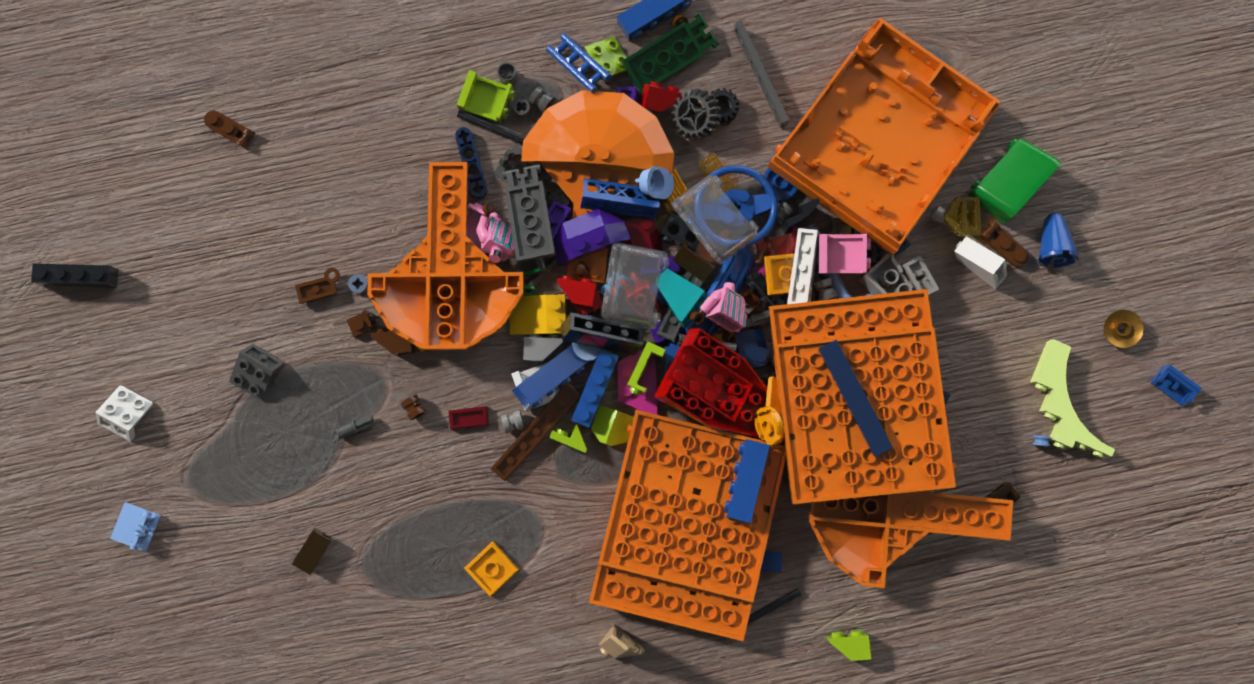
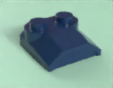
M762 328L736 333V353L745 358L753 369L771 365L770 353L767 349Z

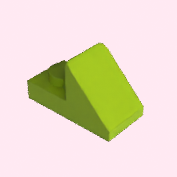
M576 424L570 438L567 437L569 433L558 429L555 432L552 430L549 438L584 453L587 452V447L578 424Z

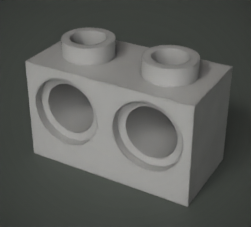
M921 256L901 266L906 279L914 287L913 290L928 289V295L939 290Z

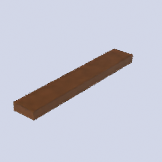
M567 382L490 469L506 481L582 394Z

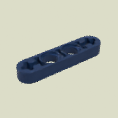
M461 127L456 131L455 138L462 162L468 163L469 190L474 198L482 199L487 195L488 190L474 137L470 129ZM462 133L469 135L466 138L469 145L465 146L463 139L459 138L462 137ZM473 150V158L466 159L464 157L465 151ZM473 167L479 169V174L475 177L469 175V170ZM471 181H478L479 186L484 188L481 190V194L474 192L476 184L475 182L471 183Z

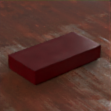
M487 406L448 410L450 430L489 425Z

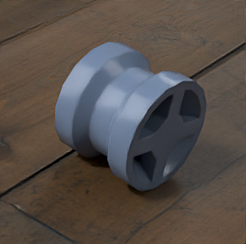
M360 274L353 275L349 279L348 286L354 293L364 295L367 293L368 279Z

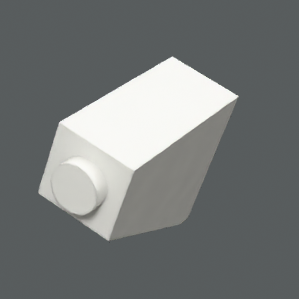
M965 237L963 241L956 245V259L992 288L997 289L1007 276L1005 259L968 237Z

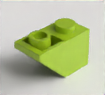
M853 630L851 634L844 635L843 632H832V636H826L827 641L851 661L871 660L869 635L863 633V630Z

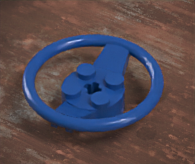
M727 166L712 172L699 186L695 197V215L701 229L710 239L726 247L743 248L760 242L770 233L778 216V200L771 183L761 173L745 166ZM730 173H740L753 177L760 182L768 193L749 196L747 191L730 190L722 194L718 201L702 204L704 194L709 185L717 178ZM733 206H736L739 210L737 211V213H734V211H731L730 209ZM771 210L765 227L755 236L745 240H730L721 237L706 222H721L728 229L738 230L745 227L752 217Z

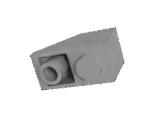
M529 334V337H524L523 360L525 362H545L564 344V341L560 338V335H548V338H540V334Z

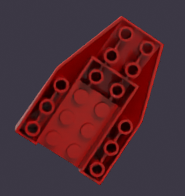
M697 328L689 329L654 397L708 427L759 438L755 427V418L758 417L757 411L762 407H766L767 386L745 358L702 329Z

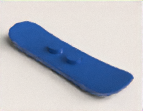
M747 247L730 248L719 273L706 294L707 298L713 291L722 289L727 282L735 284V292L738 294L754 265V256L751 250ZM705 313L704 321L701 324L694 323L697 319L696 316L685 329L687 334L689 329L700 328L713 337L720 326L706 318Z

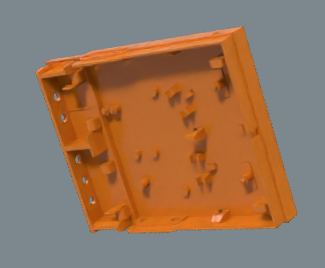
M879 18L850 53L783 145H777L775 148L777 153L767 167L813 200L819 198L820 205L861 234H867V238H871L872 242L894 255L972 147L981 131L998 109L1001 101L888 22Z
M928 289L769 306L775 371L784 426V441L792 504L956 488L954 477L956 464L952 462ZM834 340H837L893 447L876 457L872 455L818 351V348Z
M636 410L632 425L627 427V432L630 433L589 603L744 642L785 465V446L774 445L769 447L751 523L728 518L726 517L727 513L724 512L726 500L730 501L732 494L728 493L731 481L735 482L734 466L736 462L740 461L741 455L738 454L740 443H744L746 439L764 444L767 442Z

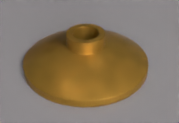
M1130 310L1112 312L1106 318L1103 325V333L1107 341L1119 348H1128L1138 343L1144 331L1142 320L1136 313ZM1120 325L1124 327V331L1122 333L1118 330V327Z

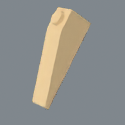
M616 625L612 626L599 643L600 651L607 657L643 655L645 652L641 645Z

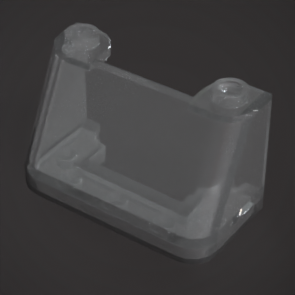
M709 174L676 198L671 205L711 256L719 264H723L760 235L757 231L759 227L753 220L749 222L722 190L721 185L723 182L716 174L714 176Z
M614 243L611 250L602 304V318L640 328L656 329V325L660 322V313L655 308L660 272L664 271L665 267L669 265L668 254L663 251Z

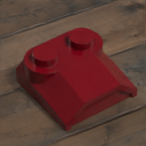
M638 217L624 221L631 237L630 240L621 243L626 262L663 252L654 219Z

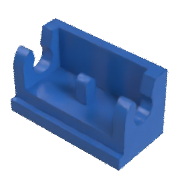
M1172 365L1162 366L1150 382L1181 406H1184L1186 403L1190 404L1202 389Z

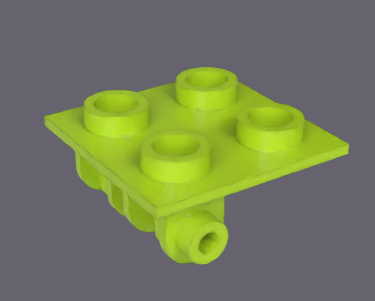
M615 36L584 47L587 54L611 76L626 71L621 61L627 57Z

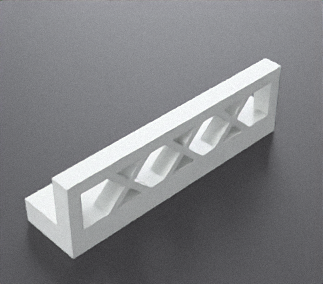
M798 228L787 304L811 302L820 233L818 230Z

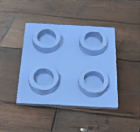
M125 502L110 539L126 544L132 550L137 551L139 549L147 552L161 515Z

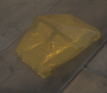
M979 197L954 198L945 210L944 223L956 236L981 235Z

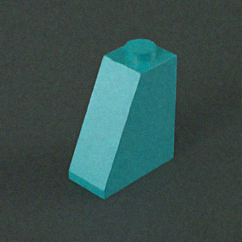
M668 268L663 273H660L656 279V286L681 327L685 329L691 321L689 314L692 311L697 312L707 299L705 291Z

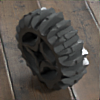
M700 88L695 90L689 89L688 92L681 93L682 98H676L678 104L673 105L676 111L671 112L675 115L672 121L677 122L675 128L680 129L679 134L685 135L687 139L703 140L705 136L710 137L711 132L716 131L714 125L720 124L717 121V118L721 117V114L717 113L721 109L716 107L718 100L713 99V94H708L707 90L701 91ZM698 99L703 102L706 109L702 108L701 103L698 102ZM701 112V113L697 114V116L691 117V116L695 115V113ZM687 120L691 122L695 129L688 124Z

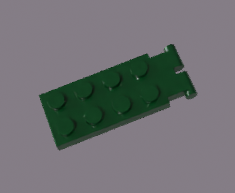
M701 12L695 15L696 20L688 25L686 22L680 24L621 61L640 94L643 92L644 84L650 85L651 81L660 83L703 56L705 49L710 46L713 49L719 46L712 31L705 34L704 29L709 26Z

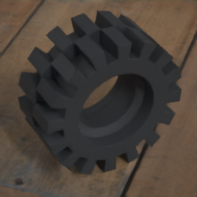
M718 88L715 92L714 90L711 92L714 95L713 99L726 101L729 104V110L725 113L717 112L721 114L717 121L721 125H724V123L729 124L737 116L739 99H736L737 95H733L731 90L728 92L726 88H723V90Z

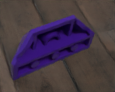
M597 209L562 223L554 244L555 256L559 266H563L630 240L631 237L624 220Z

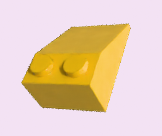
M566 295L523 296L509 317L510 335L562 333L563 322L567 318Z

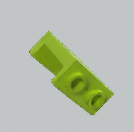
M469 70L457 102V107L463 112L502 124L503 119H506L508 116L509 108L507 107L509 101H513L515 91H513L512 84L504 85L477 76L476 72Z
M647 341L628 382L631 393L638 396L646 394L647 389L638 385V382L650 356L662 360L666 349Z

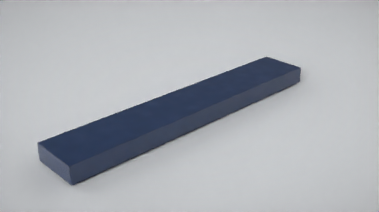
M837 340L818 348L872 455L876 457L892 449L893 447Z

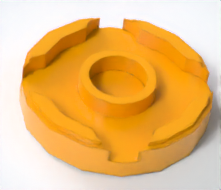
M771 406L760 408L756 413L758 417L755 418L758 436L770 446L778 445L784 438L783 421L779 413Z

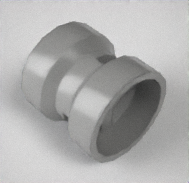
M520 410L515 411L511 415H501L506 434L511 433L514 429H525Z

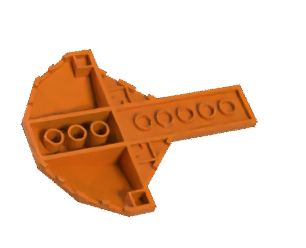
M582 90L545 110L523 140L521 162L541 164L574 203L572 217L574 219L594 211L580 208L584 178L639 186L635 179L640 177L642 171L653 166L666 168L669 170L668 173L673 175L674 151L657 117L626 94L600 91L591 93L590 91ZM588 185L587 191H598L595 186ZM614 189L606 190L609 194H617ZM608 248L568 263L567 276L574 277L576 281H581L584 278L591 279L596 283H605ZM579 261L584 262L589 267L586 277L581 278L573 275Z
M429 162L427 236L419 246L411 250L402 259L399 265L388 273H368L367 295L387 328L423 351L468 350L501 330L524 295V273L503 272L467 237V162Z
M931 490L810 502L809 523L827 559L862 586L885 588L886 568L929 532L1011 541L1013 500L934 493Z

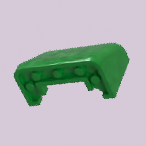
M1014 138L1007 146L1009 150L981 181L977 179L970 186L972 191L968 195L1001 224L1014 217L1062 164L1056 157L1023 138L1018 140Z

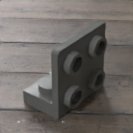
M251 344L239 352L229 382L255 398L262 400L272 376L283 368L285 362Z

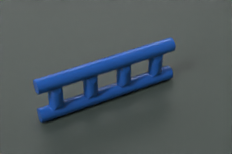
M565 33L560 36V39L563 41L556 48L550 45L546 49L555 60L591 93L597 91L595 84L602 78L609 81L612 77L611 74ZM570 47L574 52L565 59L561 53ZM581 57L585 63L576 69L572 63ZM592 67L597 73L588 80L583 74Z

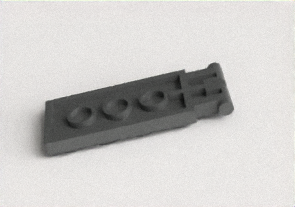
M540 164L524 167V174H520L519 169L502 172L503 178L508 181L509 188H505L516 261L518 263L556 255L544 183L539 181L538 172H541Z

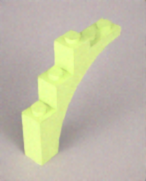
M1054 339L1047 341L1030 383L1034 384L1037 390L1047 391L1039 412L1045 414L1044 417L1049 420H1056L1050 435L1051 440L1049 441L1054 443V447L1062 450L1073 448L1074 446L1083 451L1088 449L1093 452L1092 455L1102 459L1104 457H1112L1115 449L1102 443L1091 434L1079 420L1072 407L1066 383L1067 360L1071 347Z

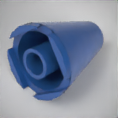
M1051 213L1044 219L1038 263L1040 266L1047 268L1048 264H1053L1054 268L1072 265L1075 263V259L1079 260V254L1065 218L1059 213Z

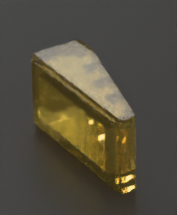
M714 152L698 162V166L705 177L710 175L709 172L715 168H723ZM712 161L714 162L713 165H711L710 167L706 168L705 165H707L708 163H710V162H712ZM728 174L723 175V177L710 184L718 196L734 187ZM723 181H726V182H727V184H725V185H723L722 187L718 188L717 185H719V184L722 183Z

